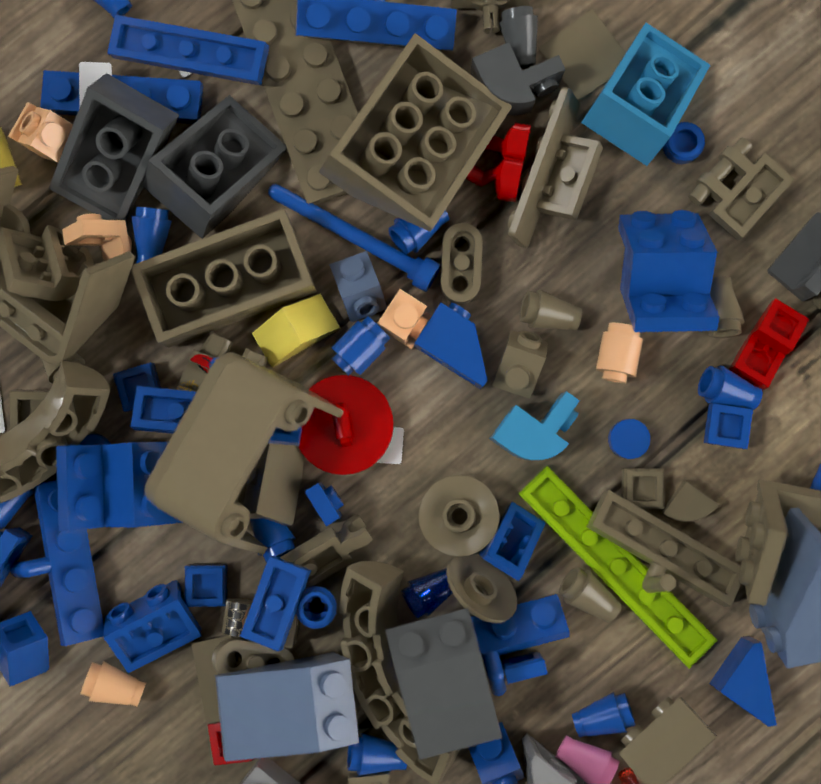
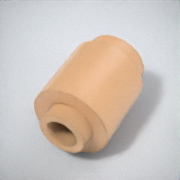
M611 322L609 323L608 331L603 332L596 370L603 372V380L625 384L627 377H636L643 339L639 337L640 332H634L632 325Z

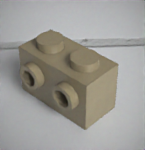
M667 697L651 712L656 719L645 730L638 724L621 740L626 747L618 754L644 784H666L717 737L682 697H679L675 702L670 697Z

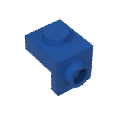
M500 722L499 727L502 738L468 747L482 784H518L519 780L525 778L505 727Z

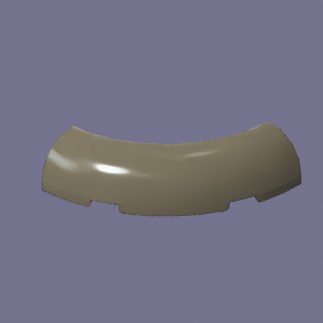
M61 360L55 381L40 405L24 421L0 436V504L29 491L57 472L56 446L79 445L89 431H94L103 414L110 393L109 384L104 376L80 363Z
M360 561L347 567L342 584L339 614H343L344 629L341 649L343 656L350 659L354 692L374 728L379 729L381 727L398 748L396 750L397 756L429 783L439 784L461 749L419 760L385 631L386 629L399 626L398 597L404 571L390 564L377 561Z

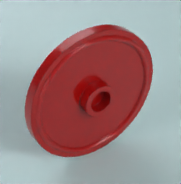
M351 375L331 376L310 387L309 390L344 412L341 418H338L314 407L310 418L302 426L300 446L298 447L304 457L320 470L336 475L360 473L376 464L387 451L394 430L392 411L383 393L367 380Z

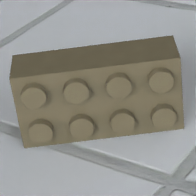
M285 208L136 263L131 268L156 340L159 344L168 348L317 293Z

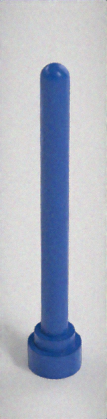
M273 184L268 189V195L271 199L408 273L407 278L412 280V285L418 289L427 292L433 284L441 268V264L428 257L425 260L417 257L415 260L313 203L308 204L306 199L278 184Z

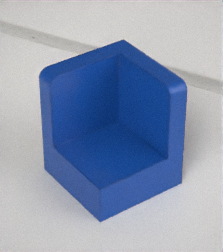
M29 611L0 622V671L8 685L11 687L49 670L48 637L32 612Z

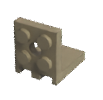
M758 479L755 502L750 501L747 507L745 521L746 526H748L745 537H739L736 547V561L741 562L739 582L745 585L748 603L766 606L788 534L785 518L789 509L798 507L811 523L819 526L818 531L821 533L820 490Z

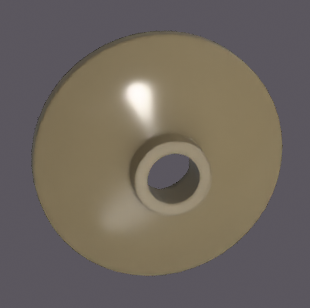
M453 475L440 479L426 491L419 506L418 519L423 536L433 548L449 556L464 557L481 551L490 543L499 526L500 512L495 496L485 484L473 477ZM458 509H464L467 512L468 518L463 524H456L453 520V513Z
M477 553L464 557L454 556L447 566V580L453 594L465 609L468 608L469 612L474 616L491 623L505 622L514 615L517 608V596L511 581L503 571L485 561Z

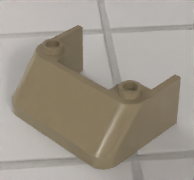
M14 166L1 168L0 230L4 227L30 234L27 218L20 210L10 204L19 170ZM129 251L84 269L76 294L60 301L23 297L16 293L8 292L0 259V327L47 363L58 364L61 360L72 357L119 306L135 255Z
M225 353L219 356L210 367L145 485L146 498L158 509L222 544L264 555L267 547L246 531L250 514L245 506L236 502L239 493L276 427L285 431L299 429L308 421L314 407L338 418H341L344 411L291 379L237 353Z

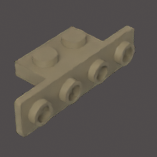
M562 87L558 98L550 106L549 122L544 136H541L536 144V157L531 171L523 179L522 195L519 204L509 217L508 236L520 247H529L541 213L577 221L603 150V146L597 140L570 135L580 108V103L570 88Z

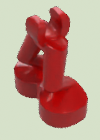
M515 122L508 130L504 139L494 135L485 150L501 152L504 160L498 166L485 172L474 165L466 179L480 187L496 179L495 189L498 199L516 203L531 125Z

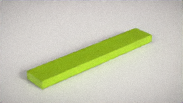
M545 466L518 492L521 498L686 667L690 669L718 641L670 591L648 593L643 589L642 582L648 568L632 553L587 528L593 512L548 466Z

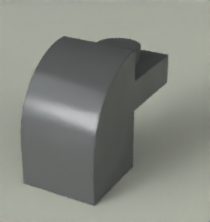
M508 42L472 58L470 73L485 85L493 95L513 106L507 115L518 116L531 113L535 103L534 94L537 97H543L559 87L558 84L563 77L565 67L560 56L557 55L522 71Z

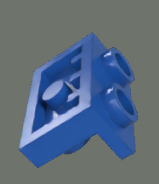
M174 580L166 585L159 584L154 586L145 596L131 603L125 602L114 607L105 617L103 638L126 671L130 673L200 637L201 626L182 599L180 584L177 580Z

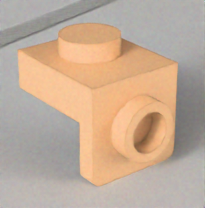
M84 214L78 216L75 223L62 229L64 245L101 246L103 262L126 252H131L132 241L127 233L126 220L102 219L100 214Z

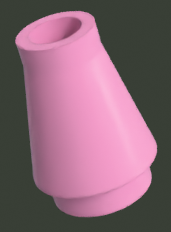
M567 735L564 737L555 755L557 759L565 763L587 784H610L620 763L619 760L612 757L611 751L572 739Z

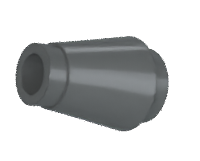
M519 6L504 10L502 12L503 21L499 25L505 43H510L521 69L536 65L538 16L534 15L533 7Z

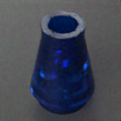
M447 567L407 581L408 586L401 590L405 602L417 619L424 614L429 617L453 594L447 580Z

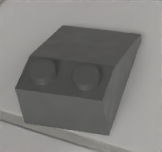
M106 73L88 86L48 189L94 214H100L105 220H126L144 188L142 185L148 160L166 146L179 114Z
M229 95L148 160L142 186L203 239L230 215L286 153L287 148L280 139Z
M468 608L385 630L419 760L502 738Z

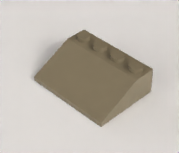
M415 33L331 151L319 173L352 197L430 232L513 106L497 98L485 85Z

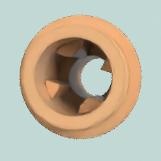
M105 661L102 665L92 662L82 687L81 695L90 697V702L138 707L146 683L139 681V679Z

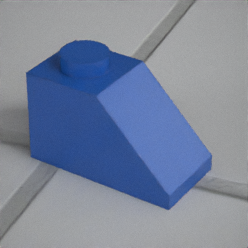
M451 302L449 307L440 303L415 341L414 347L481 390L487 382V375L476 326L469 320L471 314L455 303Z

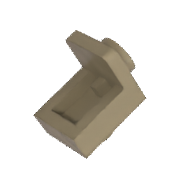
M511 330L492 386L530 399L546 360L548 342L542 340L539 335L531 331L523 330L517 332Z

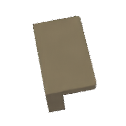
M271 443L266 445L236 499V502L241 503L248 509L250 519L264 518L282 525L293 524L305 460L298 446Z

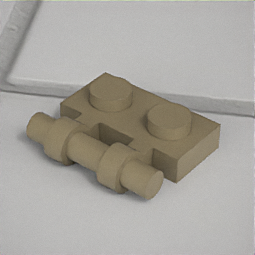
M742 137L733 147H726L719 155L720 161L709 173L704 172L696 181L697 187L688 196L697 206H701L708 197L714 198L718 204L708 215L737 240L744 237L795 180L766 153L755 163H752L746 155L753 146L747 139ZM731 171H735L742 178L730 190L722 181Z

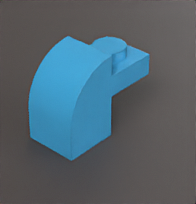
M567 391L561 393L541 422L515 405L509 410L489 439L511 455L520 459L544 460L554 457L569 444L556 433L559 429L565 433L573 424L579 414L574 408L580 400Z

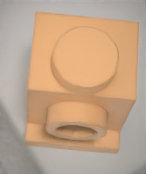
M27 102L8 137L40 157L59 163L73 124L51 110L39 108Z
M399 289L378 321V325L388 335L412 350L415 341L432 315L427 312L425 304Z

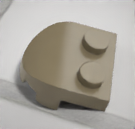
M47 225L41 237L4 227L0 230V259L8 292L16 293L23 297H35L50 301L65 300L76 294L83 270L94 266L93 258L87 248L82 246L78 250L73 245H64L63 232L56 227Z

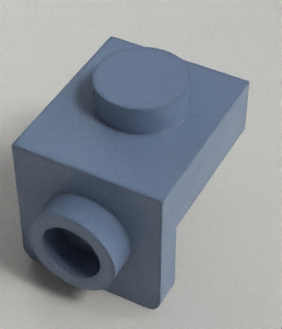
M367 251L329 264L350 321L353 322L367 316L371 317L387 309L380 283Z

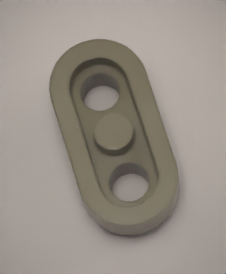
M457 223L451 226L446 231L442 243L441 291L447 300L455 304H465L472 301L477 296L481 286L483 240L479 230L468 223ZM457 240H466L469 243V249L465 252L458 251L454 245ZM457 278H462L467 282L468 287L464 291H457L453 287V281Z
M228 638L220 642L215 648L212 655V665L219 675L264 666L270 658H276L277 663L294 660V657L285 648L278 652L247 639ZM236 651L238 653L237 662L233 665H227V655Z

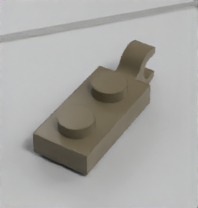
M357 514L345 521L338 534H336L331 526L280 558L311 570L304 589L306 590L352 563L353 559L350 553L368 545L373 539L366 529V524L360 515Z

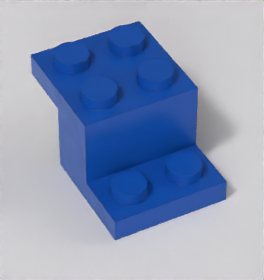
M677 210L672 214H653L648 211H637L629 215H620L618 230L625 247L620 291L634 332L717 331L720 316L710 296L717 250L699 213L687 210Z
M169 441L56 446L59 531L183 523L158 509L145 495L146 482Z

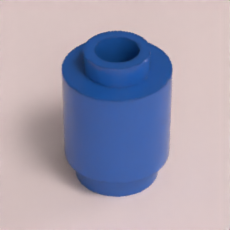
M367 316L362 322L357 321L331 347L336 353L332 360L348 376L353 371L361 375L386 349L384 345L391 338L376 322Z

